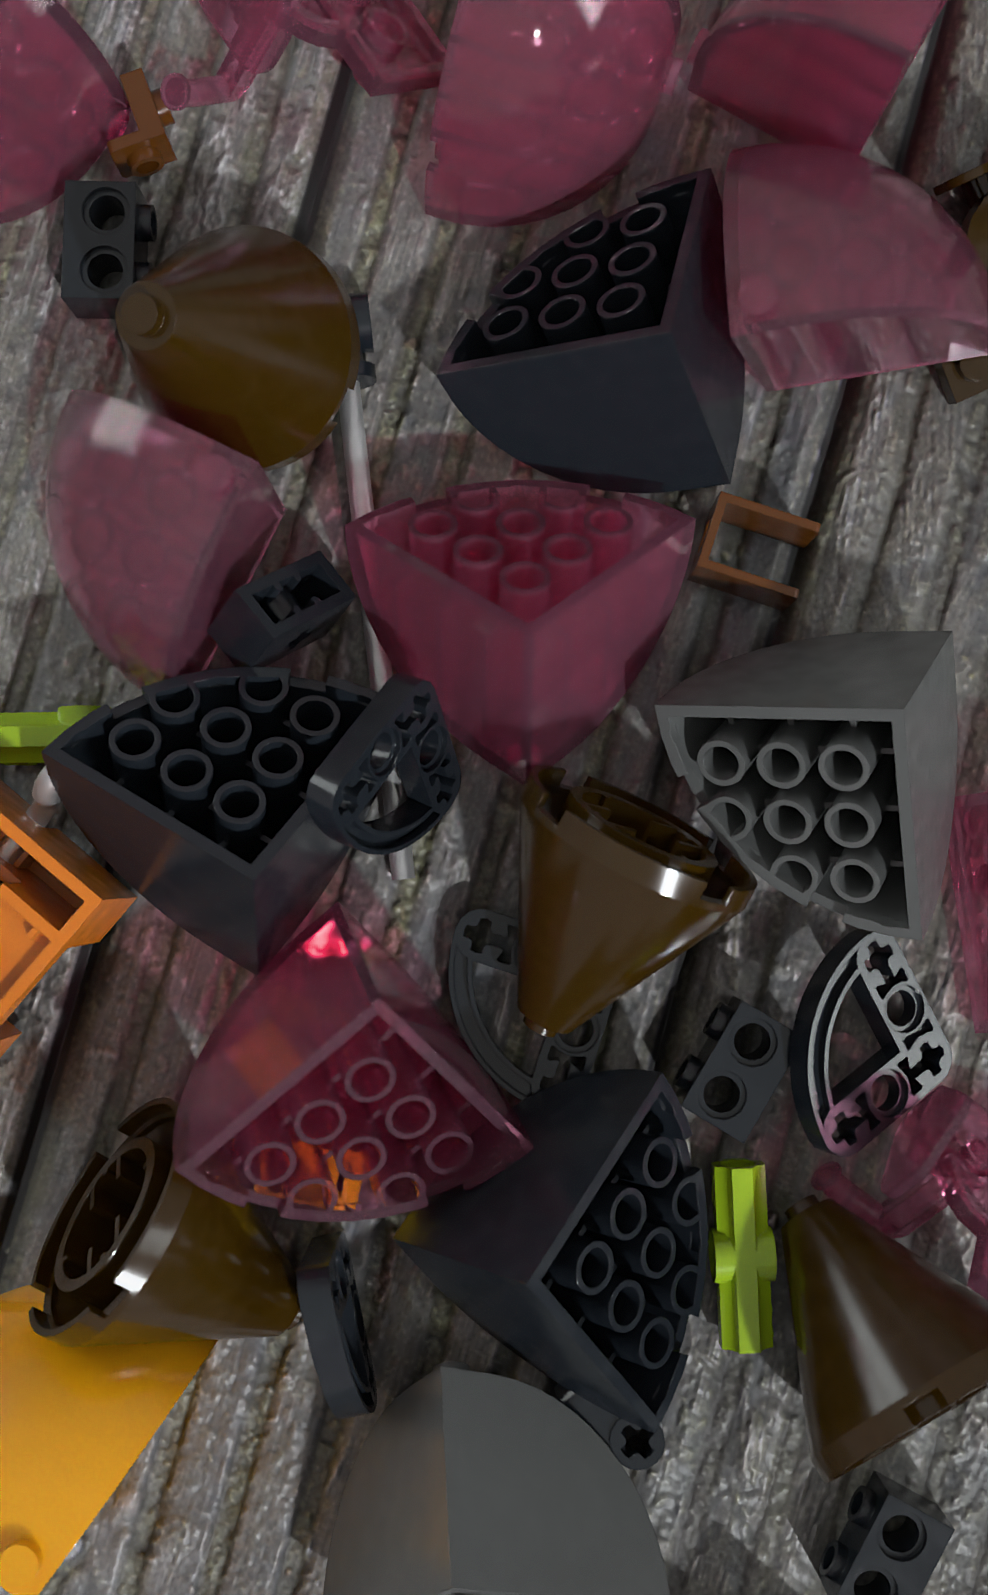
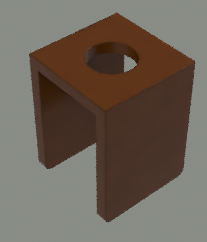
M721 491L710 508L687 580L778 610H786L797 600L800 592L799 589L708 560L720 522L801 548H805L818 535L821 524Z

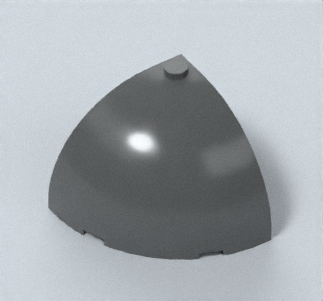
M953 631L846 633L778 644L751 651L710 666L680 682L655 704L660 733L677 777L684 775L689 787L700 802L696 810L720 841L740 861L768 884L805 906L808 905L809 901H812L831 911L844 915L843 923L887 936L923 941L932 920L943 881L955 802L958 722Z
M451 1361L435 1365L431 1373L398 1395L381 1414L364 1441L352 1467L338 1508L328 1553L323 1595H670L659 1542L648 1512L624 1467L598 1434L575 1412L536 1387L495 1374L470 1371L468 1364Z

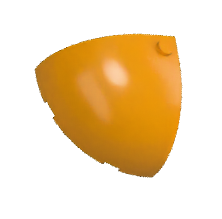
M26 1285L0 1294V1586L11 1595L40 1594L151 1440L218 1340L64 1347L38 1335L31 1327L28 1311L32 1307L43 1311L44 1292L31 1287V1285Z

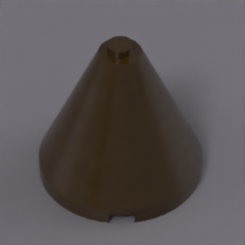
M234 225L219 228L196 237L129 286L121 295L116 307L115 319L117 329L149 416L160 432L178 450L205 465L236 472L256 473L278 469L296 462L319 446L338 424L333 419L343 402L347 389L354 390L360 363V336L356 313L350 296L336 272L319 254L293 237L277 230L253 225Z
M539 765L532 768L520 792L517 1006L524 1015L523 1022L527 1027L540 1035L555 1037L556 1033H571L742 912L756 890L758 883L750 869L735 856H731L724 868L709 850L714 840L668 811L628 791L591 776L587 777L583 786L571 787L561 784L567 772L564 768Z
M167 1097L156 1098L136 1109L117 1126V1130L127 1135L128 1138L120 1145L110 1159L95 1152L75 1181L54 1219L40 1252L31 1287L45 1293L43 1311L35 1307L28 1311L29 1321L33 1330L38 1335L61 1346L84 1347L275 1337L282 1334L285 1330L295 1327L302 1317L297 1290V1272L197 1114Z
M813 1194L798 1201L785 1211L789 1221L781 1228L810 1460L826 1484L921 1430L925 1425L948 1411L957 1408L988 1388V1301L835 1200L829 1198L819 1202L816 1195Z

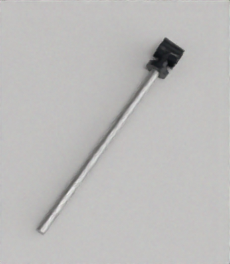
M367 292L349 294L356 313L360 336L358 377L354 390L347 389L339 408L370 689L379 692L393 675L360 390L373 386L377 382L375 364L364 361L362 356L365 353H374L368 294ZM395 767L381 786L384 815L391 813L407 800L404 786L397 767ZM412 845L389 854L392 880L415 878Z

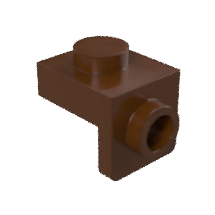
M142 68L119 75L139 130L107 142L110 155L123 178L150 176L159 172L164 167V164L177 160L165 128L175 124L162 87L151 91Z

